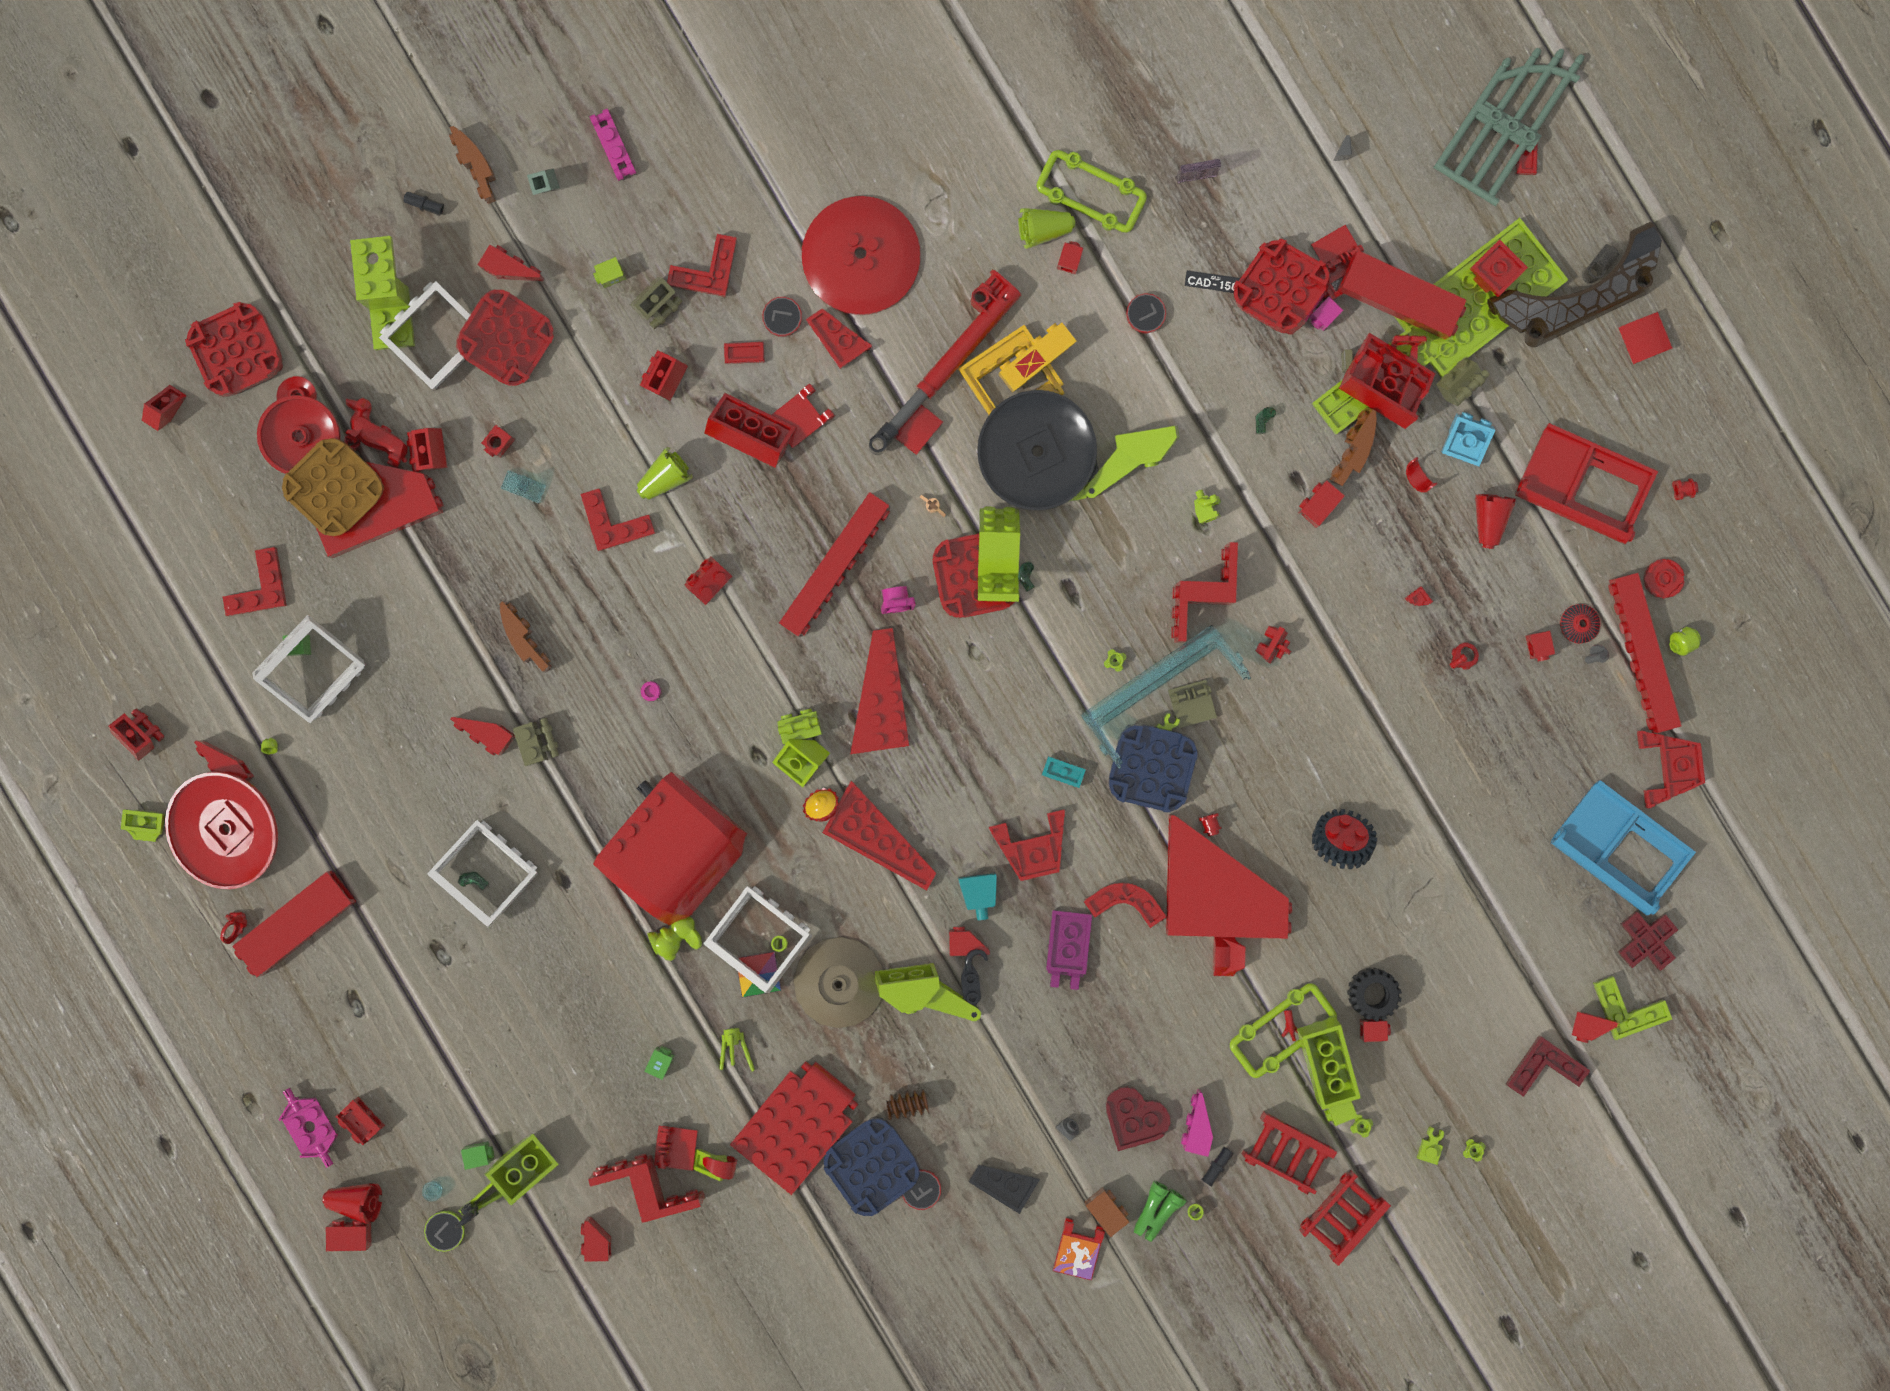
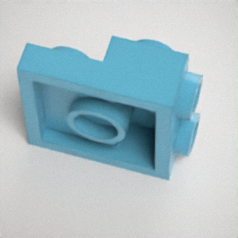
M1462 412V414L1456 413L1441 452L1480 466L1495 432L1494 426H1491L1492 422L1483 418L1480 421L1474 420L1473 415L1467 412Z

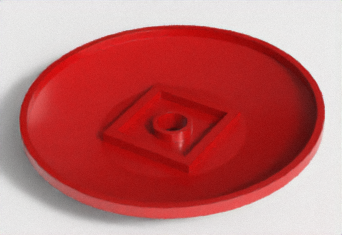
M853 196L830 204L814 218L803 240L802 265L810 287L827 305L847 314L870 315L892 307L909 292L919 271L920 246L912 224L895 206L874 197ZM860 248L866 251V256L862 259L855 256L856 250Z
M206 772L184 782L175 791L169 802L165 818L167 841L177 862L194 879L218 889H236L254 882L268 870L275 857L278 845L277 823L269 803L251 783L237 775L226 772ZM223 824H227L229 826V833L224 831Z

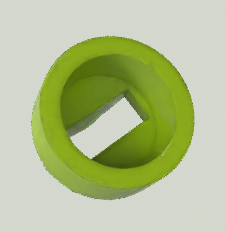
M273 738L264 739L261 744V752L265 754L277 753V741Z
M776 936L772 939L771 946L773 950L783 952L788 947V941L783 936ZM780 939H782V949H779Z
M1192 1204L1188 1208V1216L1192 1220H1199L1203 1217L1204 1210L1201 1205ZM1199 1207L1201 1211L1192 1216L1191 1213Z

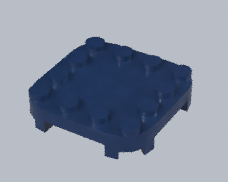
M1135 723L1127 725L1118 738L1109 774L1108 784L1111 793L1117 800L1123 803L1128 802L1167 813L1177 810L1187 800V793L1198 754L1194 741L1185 734L1146 724Z
M881 1117L871 1118L835 1143L826 1152L824 1158L826 1175L831 1178L850 1205V1209L855 1214L862 1216L878 1214L910 1190L920 1176V1166L917 1159L895 1128Z

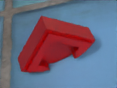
M1422 586L1404 598L1415 606H1425L1433 602Z

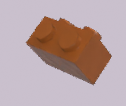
M1102 1187L1084 1203L1107 1234L1112 1237L1129 1223L1127 1218L1129 1213L1122 1205L1119 1207L1116 1204L1115 1200L1117 1198L1110 1189L1106 1191Z

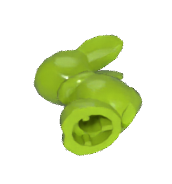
M692 917L677 921L670 925V928L663 927L659 933H647L656 955L658 954L669 961L675 959L683 939L694 949H699L702 945L701 937L695 930V922Z

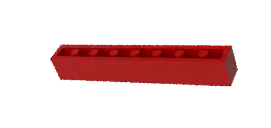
M868 493L779 624L799 638L801 635L805 636L811 628L809 625L813 618L816 620L821 614L822 609L820 607L822 604L830 601L834 595L832 593L834 587H839L844 581L845 577L843 574L847 569L850 571L855 565L856 560L854 558L858 553L862 554L868 546L866 544L868 538H873L878 532L879 528L877 525L881 520L884 522L889 516L890 511L888 509L890 506L872 493Z
M1634 573L1609 580V592L1615 600L1614 610L1619 615L1621 621L1619 623L1620 631L1625 635L1626 639L1625 649L1627 653H1630L1632 660L1630 661V667L1636 674V688L1641 692V705L1647 713V726L1652 733H1660L1681 727L1639 574Z

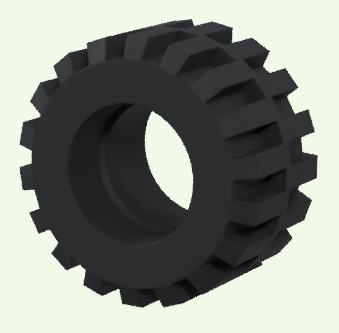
M1366 968L1365 971L1360 970L1357 976L1354 975L1352 977L1354 979L1353 982H1349L1348 985L1350 990H1347V995L1350 997L1348 1000L1352 1004V1008L1365 1018L1379 1021L1380 1018L1383 1020L1387 1019V1015L1392 1016L1394 1014L1393 1010H1398L1399 1006L1397 1004L1402 1000L1399 997V994H1402L1398 987V981L1392 975L1379 968ZM1373 983L1382 984L1384 987V997L1381 1002L1376 1005L1367 1004L1364 999L1366 988Z

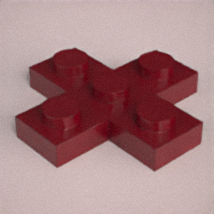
M1635 911L1620 923L1632 940L1621 948L1618 953L1631 968L1635 967L1645 957H1648L1654 966L1661 971L1676 959L1663 943L1678 931L1666 914H1662L1652 924L1648 925L1642 916Z

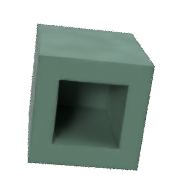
M554 168L527 175L533 195L559 188Z

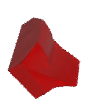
M1214 937L1213 976H1234L1236 972L1245 969L1246 947L1237 942L1235 937Z

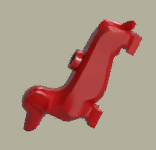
M347 398L345 400L346 405L355 413L350 420L351 430L348 429L346 431V439L354 444L360 439L368 447L387 452L388 458H390L387 463L394 468H398L401 461L406 463L407 445L400 438L393 435L391 429L387 426L382 425L379 427L370 421L369 417L372 412L370 401L365 398H360L357 401Z

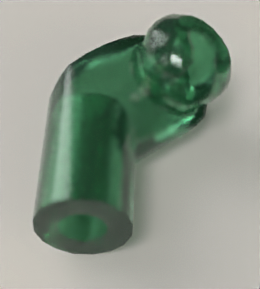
M1265 407L1256 415V434H1266V423L1276 415V410L1273 407Z
M1029 561L1024 562L1020 566L1018 579L1026 592L1035 587L1030 580L1034 564Z
M464 872L458 879V884L462 887L468 884H475L481 890H484L489 884L477 872Z

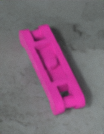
M607 108L602 110L603 113L593 114L589 117L617 180L621 181L624 179L623 177L629 174L631 176L636 174V171ZM606 120L608 125L601 128L599 123ZM626 163L627 167L619 169V165Z

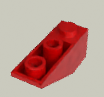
M489 244L477 264L481 269L498 279L544 281L539 269L532 265L530 268L523 264L524 261L515 255L513 258L506 254L508 251L499 245L493 247Z
M451 717L450 719L454 722L453 726L461 732L464 730L468 732L471 740L477 744L480 742L486 746L485 750L493 756L496 754L502 755L515 739V735L501 724L460 717Z
M196 740L194 742L197 746L196 751L201 757H205L208 761L207 766L211 772L234 774L246 781L254 777L243 760L204 740Z

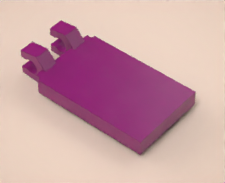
M1052 910L1046 970L1051 974L1050 987L1059 988L1060 975L1071 976L1070 989L1079 990L1080 977H1083L1084 974L1086 975L1092 915Z

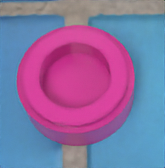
M646 682L641 687V696L647 701H656L661 696V687L656 682Z

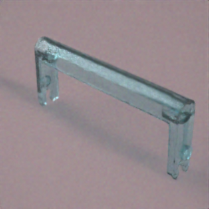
M1210 625L1080 715L1101 745L1098 747L1104 756L1109 755L1120 769V765L1123 762L1101 730L1103 725L1214 649H1218L1243 680L1246 678L1250 680V673L1242 663L1244 661L1238 651L1234 653L1216 628Z

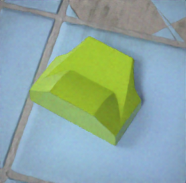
M123 809L121 829L128 831L134 840L156 842L157 837L163 832L165 814Z

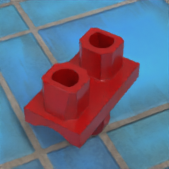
M1268 626L1265 636L1272 639L1270 645L1268 646L1260 642L1255 651L1269 664L1272 663L1275 656L1281 659L1284 653L1290 655L1292 651L1287 648L1290 641L1285 639L1288 632L1282 627L1278 629Z

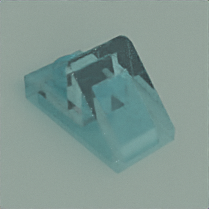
M508 470L501 489L539 504L546 485Z

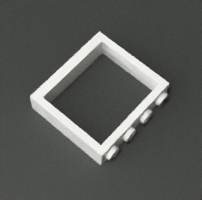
M436 281L427 284L423 289L424 293L420 297H414L409 302L410 307L405 312L403 310L400 311L394 318L396 321L391 326L389 324L381 330L380 333L382 335L379 337L432 390H435L465 359L458 352L430 379L389 338L436 291L466 320L468 319L470 314Z
M307 615L253 671L252 675L256 682L307 722L311 723L323 714L322 710L327 705L330 706L335 702L341 690L345 691L350 686V681L355 676L361 675L360 672L364 669L365 663L361 657ZM314 629L350 658L353 663L307 709L267 676Z
M476 820L427 875L490 928L538 873L535 871L537 867L530 860L525 862L520 858L522 854L515 847L510 849L505 845L507 840L500 834L495 836L490 832L491 826L485 821L480 823ZM478 831L528 873V876L490 917L439 874Z
M747 886L704 942V945L762 991L770 993L813 935L809 933L810 928L804 923H796L793 920L795 917L787 910L782 912L778 909L779 904L771 898L769 900L762 896L764 892L759 888ZM751 896L803 936L769 982L717 942Z

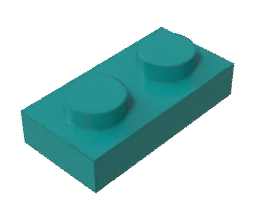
M1048 756L1042 775L1080 788L1086 769Z

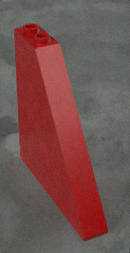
M366 462L382 479L384 485L382 496L344 534L337 536L324 535L317 529L327 556L331 558L338 557L443 513L441 507L444 505L440 496L435 494L434 489L436 485L432 477L429 478L422 473Z
M1169 814L1166 934L1171 936L1288 939V934H1291L1292 929L1291 922H1288V916L1292 913V902H1289V898L1177 816Z

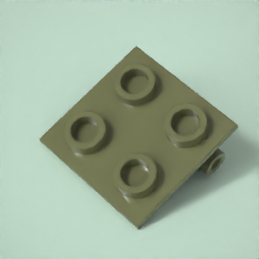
M1207 680L1168 690L1175 717L1180 719L1178 728L1217 718L1210 694L1211 689L1207 684Z

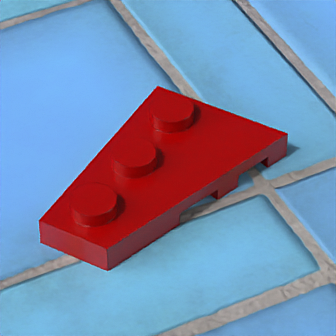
M823 308L806 319L839 369H842L873 347Z

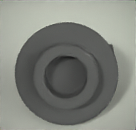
M1593 645L1590 649V655L1585 657V662L1587 664L1594 662L1604 663L1609 659V652L1602 645Z
M1065 1118L1055 1127L1069 1141L1079 1133L1077 1122L1071 1118Z

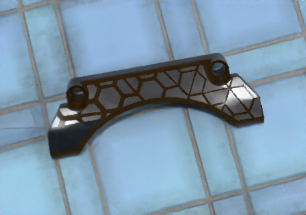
M1648 222L1630 231L1627 248L1620 262L1605 278L1593 286L1569 295L1549 297L1535 296L1509 289L1504 291L1499 297L1495 295L1487 299L1488 307L1491 313L1498 315L1502 322L1519 333L1525 332L1524 340L1528 346L1538 347L1645 296L1653 284V276L1650 271L1657 267L1662 239L1655 225L1652 222ZM1638 282H1643L1646 286H1642ZM1531 333H1536L1539 337H1533Z

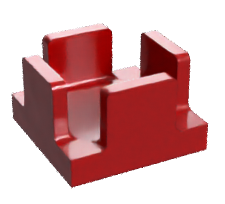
M1499 239L1473 264L1470 270L1476 275L1473 280L1486 293L1492 291L1499 297L1528 267Z

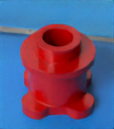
M1689 478L1687 481L1681 482V480H1677L1672 483L1676 501L1689 496L1694 498L1696 493H1698V484L1692 478Z
M1218 813L1199 818V821H1202L1203 834L1207 833L1208 836L1219 834V829H1222V826L1219 825L1217 819Z

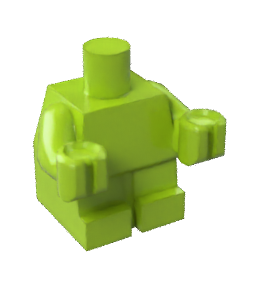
M1203 489L1196 491L1197 499L1194 500L1199 523L1203 525L1220 518L1219 512L1214 509V506L1221 503L1219 496L1215 494L1210 497L1205 496Z

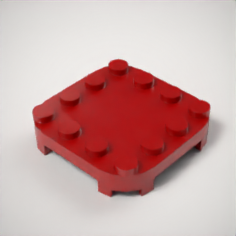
M1279 238V240H1272L1268 243L1264 242L1259 247L1260 251L1240 280H1236L1234 284V298L1237 306L1246 314L1278 332L1292 335L1306 323L1326 294L1331 278L1323 261H1317L1289 245L1287 240Z
M494 289L485 293L480 298L457 336L456 348L466 361L497 381L508 386H517L525 383L530 378V374L549 344L552 343L554 338L553 327L545 315H542L510 292Z
M233 303L234 306L200 322L196 320L191 324L187 339H185L186 346L190 348L205 381L204 385L207 389L222 397L236 395L269 380L283 368L281 352L262 312L251 304Z
M979 534L942 541L933 553V567L941 605L949 616L955 618H967L1002 611L1015 603L1012 601H978Z

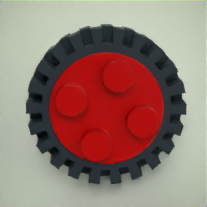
M1334 809L1331 813L1329 811L1326 812L1318 820L1312 834V844H1315L1313 848L1315 851L1319 850L1317 854L1319 857L1325 855L1323 861L1326 863L1332 860L1331 865L1334 867L1339 863L1340 869H1344L1345 865H1347L1348 869H1353L1354 865L1356 869L1360 868L1361 864L1364 866L1371 859L1377 845V833L1372 831L1374 828L1372 824L1367 825L1368 820L1366 818L1362 821L1360 820L1362 815L1357 814L1354 817L1352 816L1354 811L1349 810L1348 814H1345V809H1341L1338 814L1337 809Z

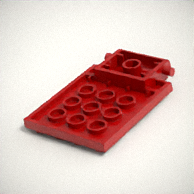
M807 1061L803 1063L801 1068L806 1073L802 1078L790 1070L730 1143V1146L790 1195L796 1191L826 1152L853 1122L852 1119L843 1113V1110L847 1106L854 1110L858 1105L853 1100L856 1094L816 1061L812 1066Z

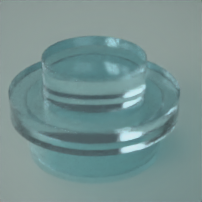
M436 1181L427 1182L422 1189L423 1197L431 1202L438 1200L443 1193L442 1186Z

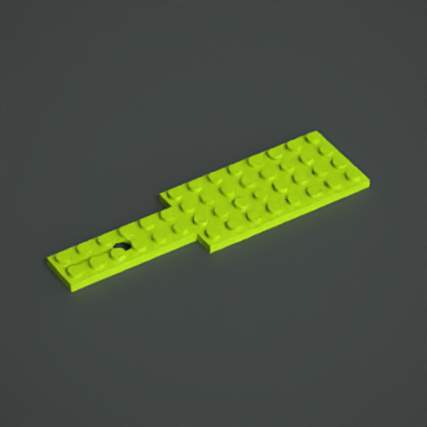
M1518 218L1433 284L1467 300L1464 305L1466 311L1462 318L1459 317L1457 321L1458 329L1454 336L1442 339L1394 317L1405 331L1401 335L1427 337V342L1418 346L1417 362L1423 366L1430 363L1441 378L1452 370L1464 357H1470L1509 326L1502 322L1498 315L1491 313L1487 299L1495 296L1492 291L1486 293L1473 280L1476 275L1470 270L1473 264L1499 239L1528 267L1506 290L1511 289L1525 294L1547 297L1568 281V278L1521 218ZM1400 345L1397 346V350L1409 357L1412 346ZM1342 380L1312 403L1335 435L1356 420L1362 410L1370 408L1340 390L1339 387Z

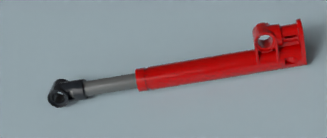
M992 269L990 271L991 276L972 292L970 298L971 305L980 314L925 375L923 380L917 384L916 388L918 390L889 423L885 422L878 432L869 440V450L872 454L881 455L885 452L887 447L899 435L898 431L927 398L931 400L936 392L941 389L1022 296L997 271ZM978 294L983 295L985 301L977 302L975 296ZM879 440L883 443V448L877 450L872 446V443Z

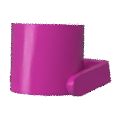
M907 586L882 590V614L914 610L916 605L914 597H908Z

